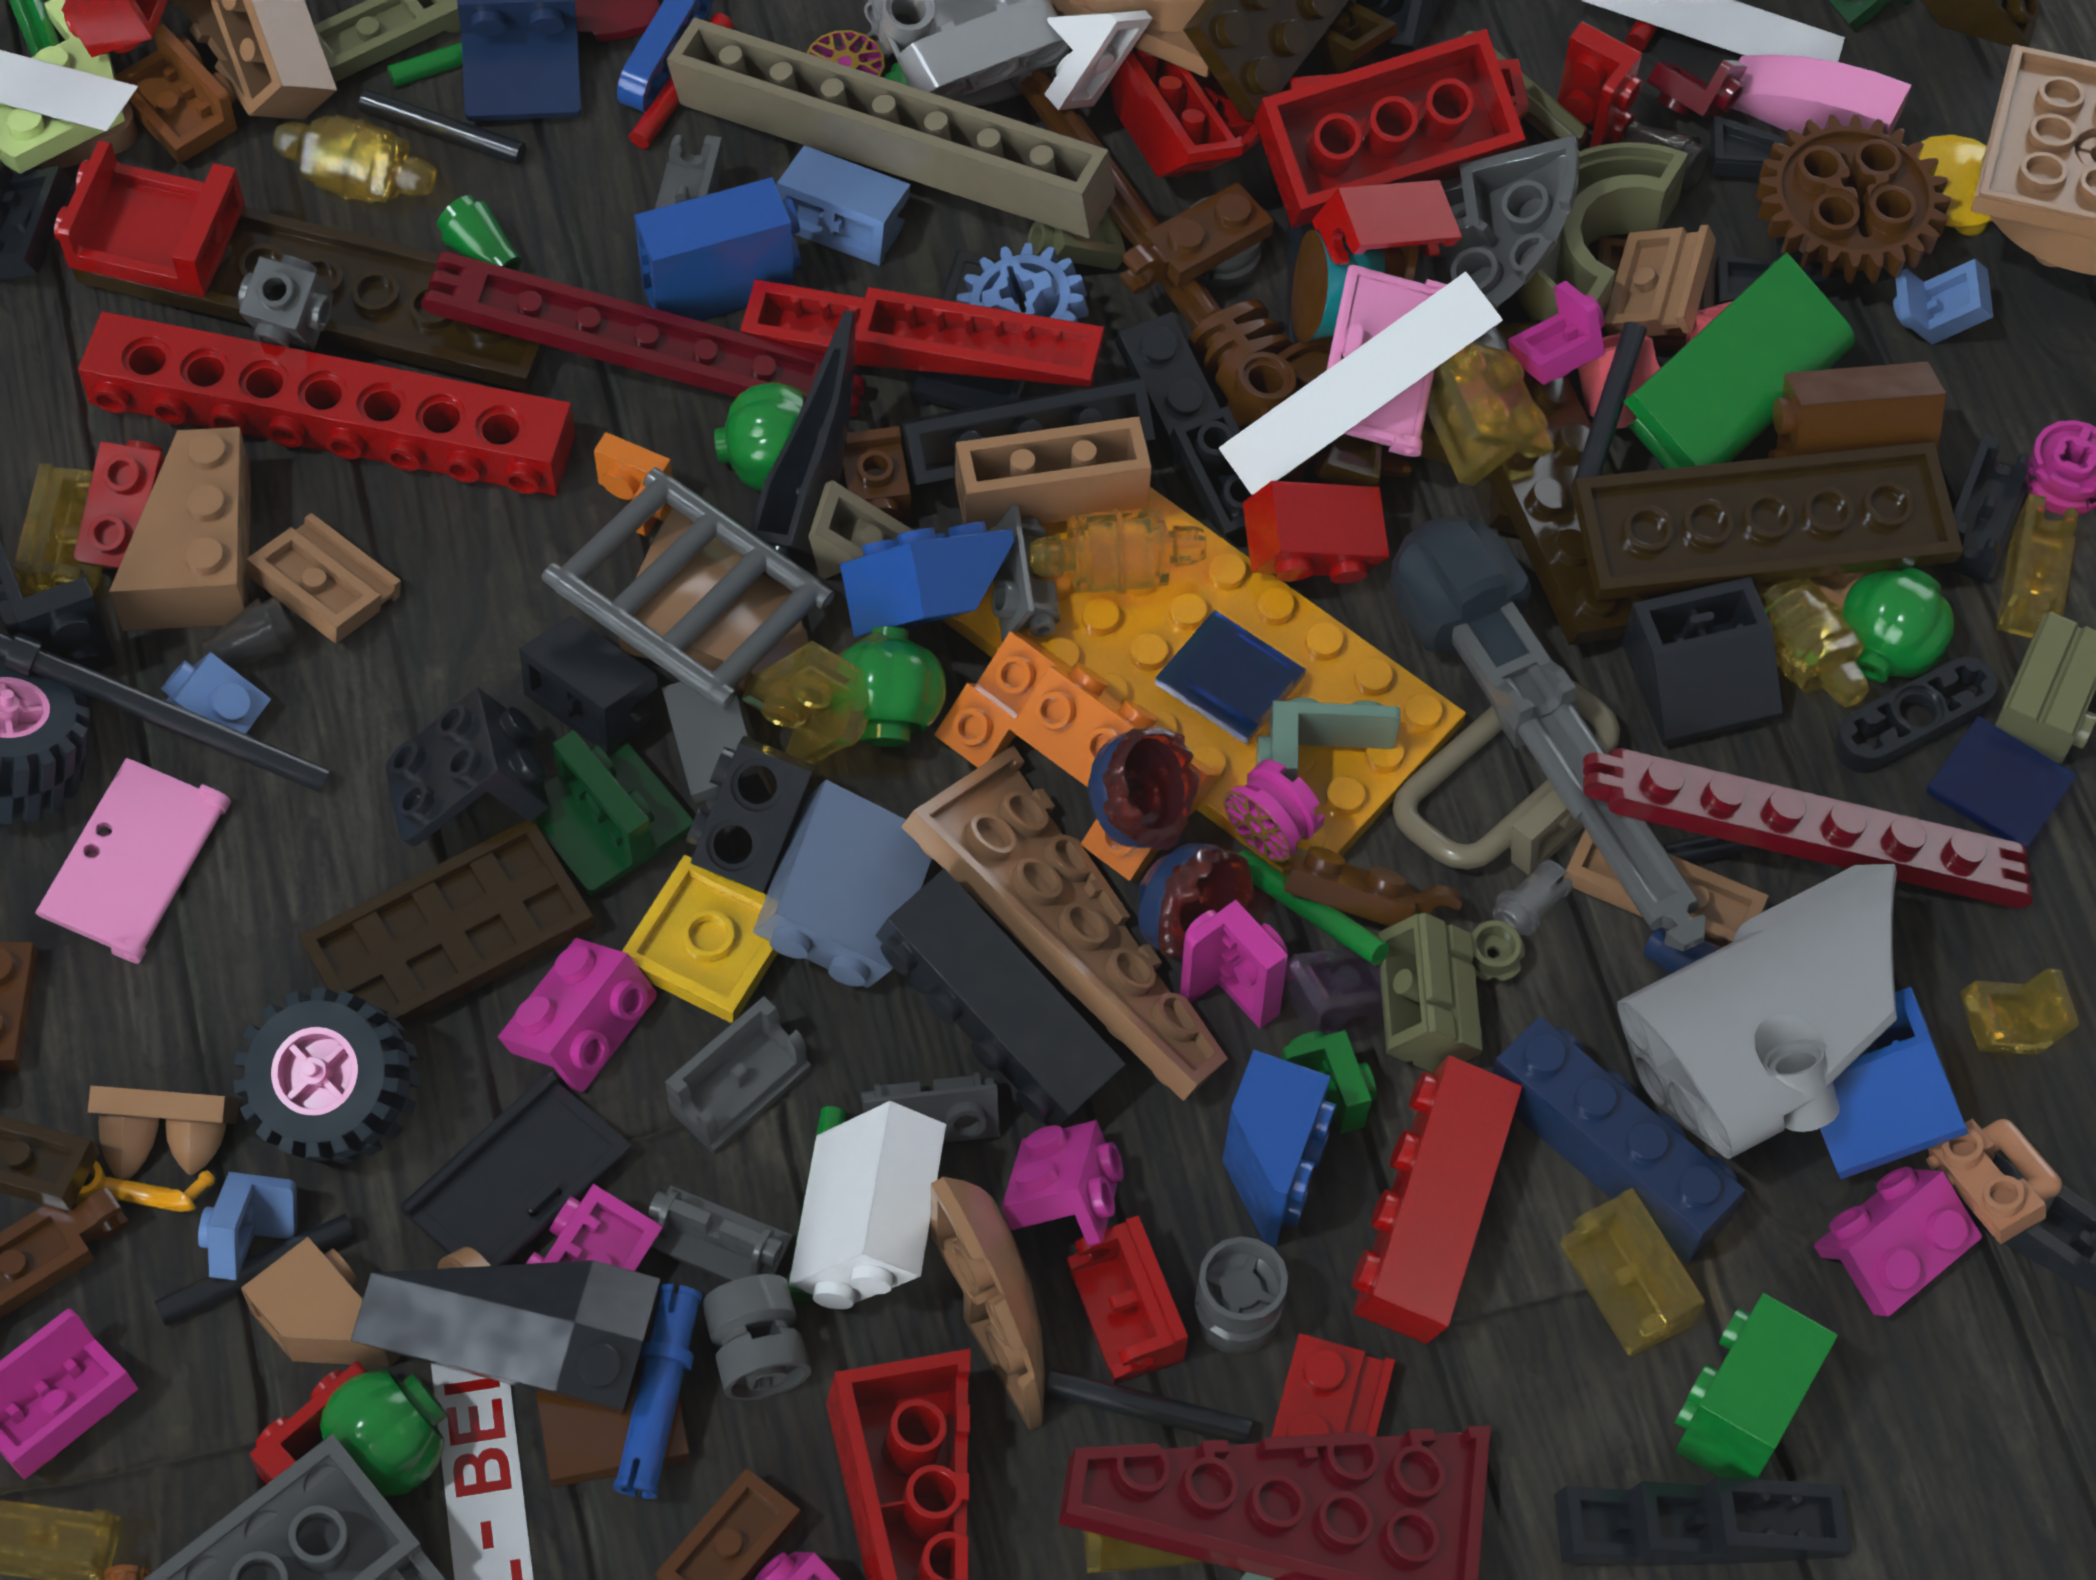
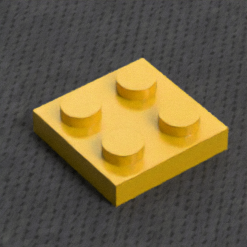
M684 854L622 952L629 954L651 984L733 1023L739 1017L779 953L771 947L770 941L752 933L767 894L690 863L692 858Z

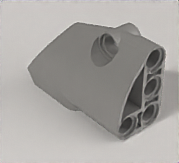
M871 0L878 19L877 33L879 41L885 49L895 55L909 86L974 107L1022 95L1023 93L1020 90L1021 82L1031 79L1032 71L1042 68L1045 73H1050L1053 79H1055L1057 76L1056 68L1060 61L1068 55L1070 46L1047 21L1048 17L1058 16L1050 0ZM902 13L917 24H902L895 19L894 15Z
M1895 864L1854 865L1750 918L1740 926L1734 935L1733 942L1617 1002L1619 1018L1634 1066L1647 1094L1661 1109L1723 1157L1730 1159L1784 1131V1128L1791 1131L1806 1132L1817 1130L1834 1121L1840 1113V1104L1833 1081L1897 1020L1893 965V904L1897 876Z

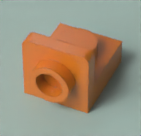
M605 432L594 449L598 484L603 485L608 492L624 500L634 499L646 488L643 485L644 479L654 467L673 477L671 459ZM665 503L636 533L647 537L657 520L664 521L673 507Z

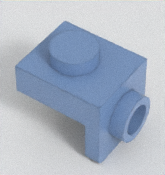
M1976 259L1925 282L1907 268L1901 271L1900 277L1895 278L1897 296L1893 300V306L1898 320L1905 328L1914 330L1931 345L1994 317L1988 269Z
M211 652L193 666L184 660L161 688L169 696L166 701L245 734L271 700V698Z
M228 1172L215 1207L206 1206L204 1208L199 1224L198 1244L199 1247L208 1248L209 1277L237 1280L254 1235L280 1239L294 1237L298 1224L296 1183L293 1180Z

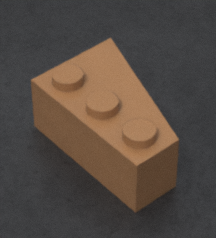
M168 0L172 6L182 7L193 23L189 29L197 42L207 43L216 55L218 61L215 68L228 81L236 98L249 116L305 120L337 91L305 0Z
M240 427L177 430L109 590L123 631L249 624V577L246 576V558L250 556L251 466Z

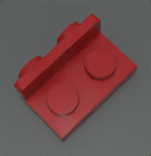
M1581 22L1569 39L1557 102L1580 122L1594 127L1590 148L1611 143H1622L1627 137L1635 119V115L1629 113L1630 107L1635 102L1643 84V80L1637 78L1642 53Z

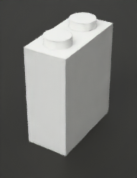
M888 1101L816 1135L789 1286L813 1294L814 1302L831 1309H849L853 1307L854 1303L876 1294L888 1293L891 1291V1288L921 1277L931 1218V1183L936 1181L938 1177L946 1129L945 1123L895 1102Z

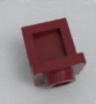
M1723 60L1710 83H1707L1675 63L1657 62L1646 82L1661 91L1657 99L1670 109L1683 115H1687L1691 109L1703 117H1714V115L1720 116L1722 111L1729 112L1741 97L1745 88V82L1741 78L1747 66L1739 61Z

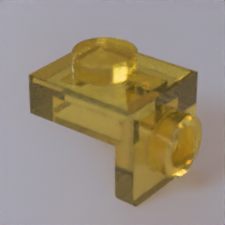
M2047 968L2025 984L1976 980L1959 992L1979 1051L2037 1055L2077 1028L2079 1024L2060 969Z

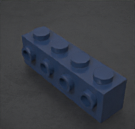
M1539 1016L1496 1058L1492 1073L1522 1086L1514 1116L1688 1265L1732 1220L1746 1191L1738 1183V1179L1732 1169L1716 1157H1707L1686 1139L1683 1129L1671 1117L1663 1113L1656 1114L1635 1096L1631 1085L1620 1074L1612 1070L1605 1071L1584 1053L1580 1042L1569 1031L1560 1027L1554 1028Z

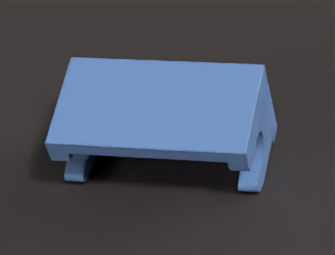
M804 145L778 180L776 187L781 199L791 198L795 206L800 232L794 235L880 266L885 259V254L896 240L904 225L905 219L897 217V215L903 209L910 196L911 184Z

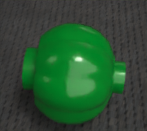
M778 382L757 384L740 393L730 406L725 427L715 428L714 431L715 449L719 463H730L743 484L761 493L764 481L779 456L808 395L791 385Z
M1912 567L1897 568L1895 571L1879 570L1861 577L1849 588L1845 596L1843 608L1840 611V621L1837 620V632L1844 648L1854 656L1853 668L1860 675L1871 681L1884 683L1889 676L1914 678L1927 673L1938 665L1953 638L1954 618L1951 606L1940 595L1941 587L1934 578Z
M892 626L872 628L871 639L848 647L837 659L830 675L829 701L832 710L845 728L860 732V742L865 745L877 747H903L910 745L911 733L925 732L932 726L946 701V676L939 660L930 650L910 641L909 630Z
M388 1369L367 1370L368 1372L350 1377L330 1395L320 1420L322 1439L324 1441L333 1434L383 1497H396L407 1494L429 1479L438 1466L443 1453L445 1439L436 1425L448 1415L435 1396L415 1373L410 1374L400 1382Z

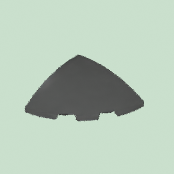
M1576 135L1459 164L1461 177L1441 181V185L1462 238L1455 246L1444 247L1443 243H1438L1439 256L1428 257L1419 247L1415 281L1424 284L1427 279L1449 284L1461 274L1467 272L1495 310L1520 287L1527 284L1555 248L1568 214L1574 205L1580 163Z

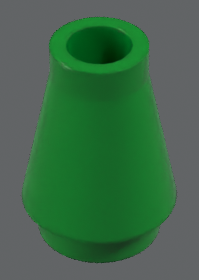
M465 195L453 201L439 216L437 228L442 232V242L461 256L512 270L519 268L522 262L521 257L512 248L485 201H476L473 196Z

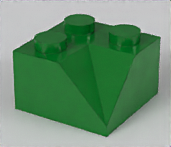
M1762 1293L1751 1314L1738 1307L1718 1343L1730 1350L1723 1364L1718 1370L1706 1363L1674 1424L1686 1430L1675 1452L1717 1477L1758 1479L1838 1335L1765 1293Z

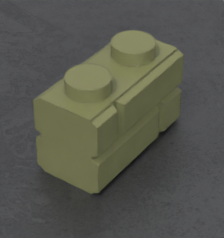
M2053 612L2044 613L1991 732L1994 739L2019 750L2026 748L2029 754L2055 765L2062 764L2071 745L2081 749L2084 748L2096 722V714L2087 710L2092 697L2096 698V630L2087 626L2080 628L2077 622Z
M1427 913L1415 914L1378 932L1377 937L1389 944V953L1385 960L1379 964L1386 1054L1405 1062L1413 1061V1065L1433 1072L1449 1055L1464 1062L1481 1055L1483 1051L1482 1029L1479 1019L1476 969L1472 963L1474 956L1471 933L1452 924L1446 926L1445 921Z

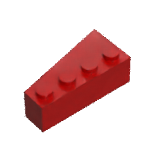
M971 1348L834 1373L826 1406L866 1580H968L967 1503L969 1501V1473H967L968 1435L970 1432L968 1377L970 1375Z

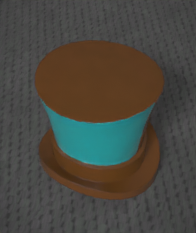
M1312 229L1307 231L1299 248L1292 287L1291 315L1297 339L1301 342H1307L1334 336L1349 265H1356L1415 281L1419 245L1369 249L1364 254L1353 255L1346 241H1343V246L1348 252L1349 264L1336 265L1329 257L1320 232Z

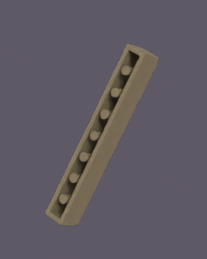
M695 17L666 59L680 105L1085 238H1091L1116 195L1108 149Z

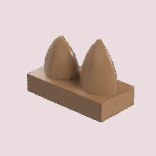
M90 1085L88 1113H99L98 1124L101 1148L111 1172L117 1179L129 1180L144 1164L155 1142L159 1118L166 1119V1137L173 1157L188 1175H195L211 1161L221 1146L226 1131V1123L237 1124L239 1097Z

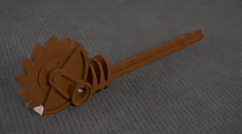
M1042 68L1032 71L1031 79L1021 82V92L1049 131L1104 148L1075 108L1058 110L1044 95L1054 80L1050 73H1045ZM1110 157L1116 195L1107 211L1132 246L1135 247L1143 244L1144 233L1158 226L1159 223ZM1168 276L1158 280L1193 329L1189 338V346L1199 358L1204 359V367L1211 375L1215 376V382L1227 397L1226 406L1229 407L1240 431L1247 428L1326 371L1333 336L1307 342L1300 341L1292 345L1287 336L1280 334L1279 324L1275 320L1268 318L1269 311L1261 300H1247L1221 310L1198 277L1178 288ZM1335 440L1284 477L1291 482H1303L1313 468L1319 477V471ZM1382 445L1380 476L1392 478L1410 476L1412 467L1406 459L1413 457L1389 452V447ZM1321 479L1325 484L1340 485L1332 481ZM1380 479L1375 487H1379Z

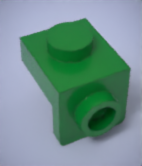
M1346 1030L1329 1035L1322 1031L1308 1032L1296 1037L1288 1046L1282 1049L1280 1059L1331 1076L1326 1097L1328 1102L1337 1104L1334 1119L1340 1134L1365 1127L1371 1101L1377 1099L1376 1085L1369 1065L1366 1062H1357Z

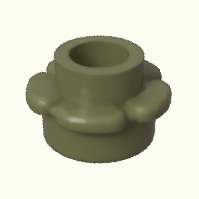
M1491 920L1481 923L1473 932H1470L1474 956L1472 963L1476 969L1477 979L1490 981L1492 978H1496L1498 981L1504 982L1514 978L1521 969L1519 962L1525 956V947L1520 935L1511 925L1502 921ZM1490 949L1496 950L1499 956L1491 958L1488 956L1487 951Z

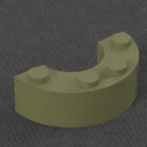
M1633 142L1605 144L1579 151V179L1574 205L1557 239V244L1545 263L1529 282L1516 291L1519 302L1531 321L1541 320L1543 322L1558 314L1554 286L1564 281L1570 283L1582 294L1591 295L1599 304L1605 319L1615 271L1597 261L1587 249V246L1598 241L1599 236L1607 237L1610 235H1625L1630 232L1662 229L1679 202L1688 153L1661 145Z

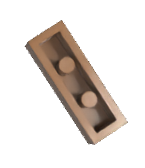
M1139 416L955 443V486L963 524L984 521L986 530L989 532L992 527L999 523L1013 504L1019 505L1021 520L1035 518L1040 521V524L1148 509L1152 467Z

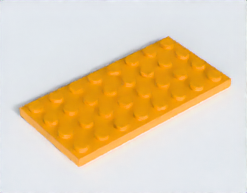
M1151 487L1149 490L1148 509L1041 524L1048 531L1053 571L1048 577L1033 575V578L1055 581L1061 619L1056 624V631L1046 637L1034 636L1029 628H1020L1018 632L1026 633L1072 668H1074L1076 663H1079L1099 674L1108 682L1104 691L1123 704L1125 699H1128L1150 711L1158 719L1154 728L1219 774V777L1196 810L1282 873L1284 862L1273 861L1248 845L1229 821L1223 807V796L1234 786H1245L1247 784V774L1256 767L1258 735L1268 736L1273 700L1288 701L1293 698L1307 697L1319 703L1352 704L1357 701L1370 700L1378 702L1383 706H1397L1401 709V721L1396 744L1392 749L1298 745L1297 778L1300 777L1308 785L1320 802L1314 809L1315 815L1317 816L1321 813L1325 818L1324 825L1308 840L1300 839L1296 843V847L1307 851L1312 846L1323 847L1336 852L1342 857L1394 801L1397 791L1405 781L1433 758L1464 724L1465 711L1286 583L1278 580L1273 574L1252 573L1248 556ZM994 581L991 582L976 611L942 620L992 658L1002 644L999 617L994 615L992 609V597L995 589Z

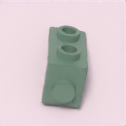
M1307 697L1293 698L1288 701L1273 700L1268 736L1258 735L1256 766L1262 760H1274L1286 766V771L1282 775L1294 782L1298 772V745L1392 749L1396 744L1401 721V709L1397 706H1383L1378 702L1370 700L1357 701L1352 704L1319 703Z

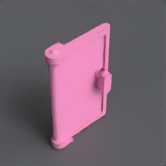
M1349 265L1326 371L1341 361V356L1345 358L1447 284L1427 279L1423 284L1364 267ZM1434 370L1344 434L1389 446V452L1408 457L1420 456L1423 446L1421 436Z
M126 758L35 913L43 919L110 947L112 954L139 964L147 952L145 948L217 820L229 808L231 804L230 798L206 785L201 784L200 788L194 787ZM102 828H109L110 830H112L111 833L108 831H103L98 835V831Z

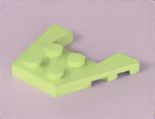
M50 0L44 3L49 19L65 41L55 46L43 48L31 58L116 80L109 52L91 57L80 38L75 37L69 31L64 19V13L62 12L66 0ZM0 103V160L20 174L105 132ZM123 109L109 129L125 121Z

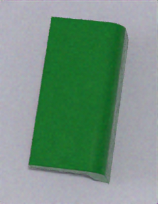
M1786 252L1775 260L1760 277L1643 385L1624 399L1623 402L1636 416L1628 424V427L1665 469L1730 463L1774 423L1773 405L1776 398L1782 397L1785 373L1831 369L1853 348L1855 344L1853 330L1839 311Z

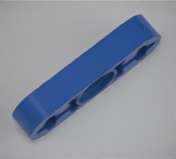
M713 0L663 1L622 70L617 87V100L620 104L642 112L648 109L671 76L666 59L694 17L704 21L707 20Z

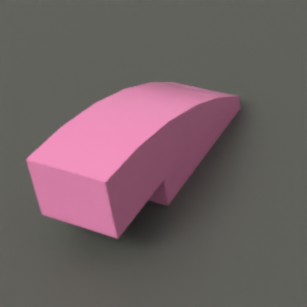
M1786 55L1741 56L1739 62L1747 66L1741 78L1745 82V88L1733 109L1785 131L1792 129L1800 134L1803 133L1807 120L1811 119L1821 129H1825L1829 115L1834 114L1843 127L1849 126L1853 114L1859 116L1862 128L1870 129L1877 119L1882 120V133L1890 136L1902 114L1911 84L1871 70L1810 57Z

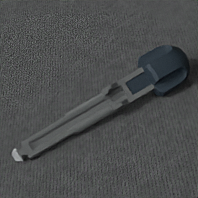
M1455 515L1425 521L1405 537L1392 561L1390 579L1401 613L1424 649L1438 653L1449 650L1452 655L1461 656L1491 702L1501 727L1514 748L1517 749L1524 745L1528 747L1575 821L1583 825L1652 931L1661 927L1670 929L1666 931L1664 944L1680 951H1686L1703 943L1705 937V915L1702 914L1694 919L1689 915L1698 909L1699 899L1647 821L1614 814L1609 811L1608 802L1591 799L1583 793V779L1585 777L1583 774V758L1590 753H1606L1575 708V685L1565 670L1550 659L1522 616L1531 593L1529 578L1504 541L1484 524Z

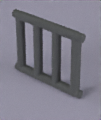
M654 467L644 479L643 485L646 488L562 567L556 562L550 564L543 571L541 580L552 587L556 593L702 697L712 701L724 710L731 705L737 691L733 688L814 606L820 610L825 609L834 600L835 592L825 586L818 578L681 482ZM665 503L694 522L613 601L584 581ZM715 537L743 556L663 637L634 617ZM764 572L793 591L714 672L684 652Z

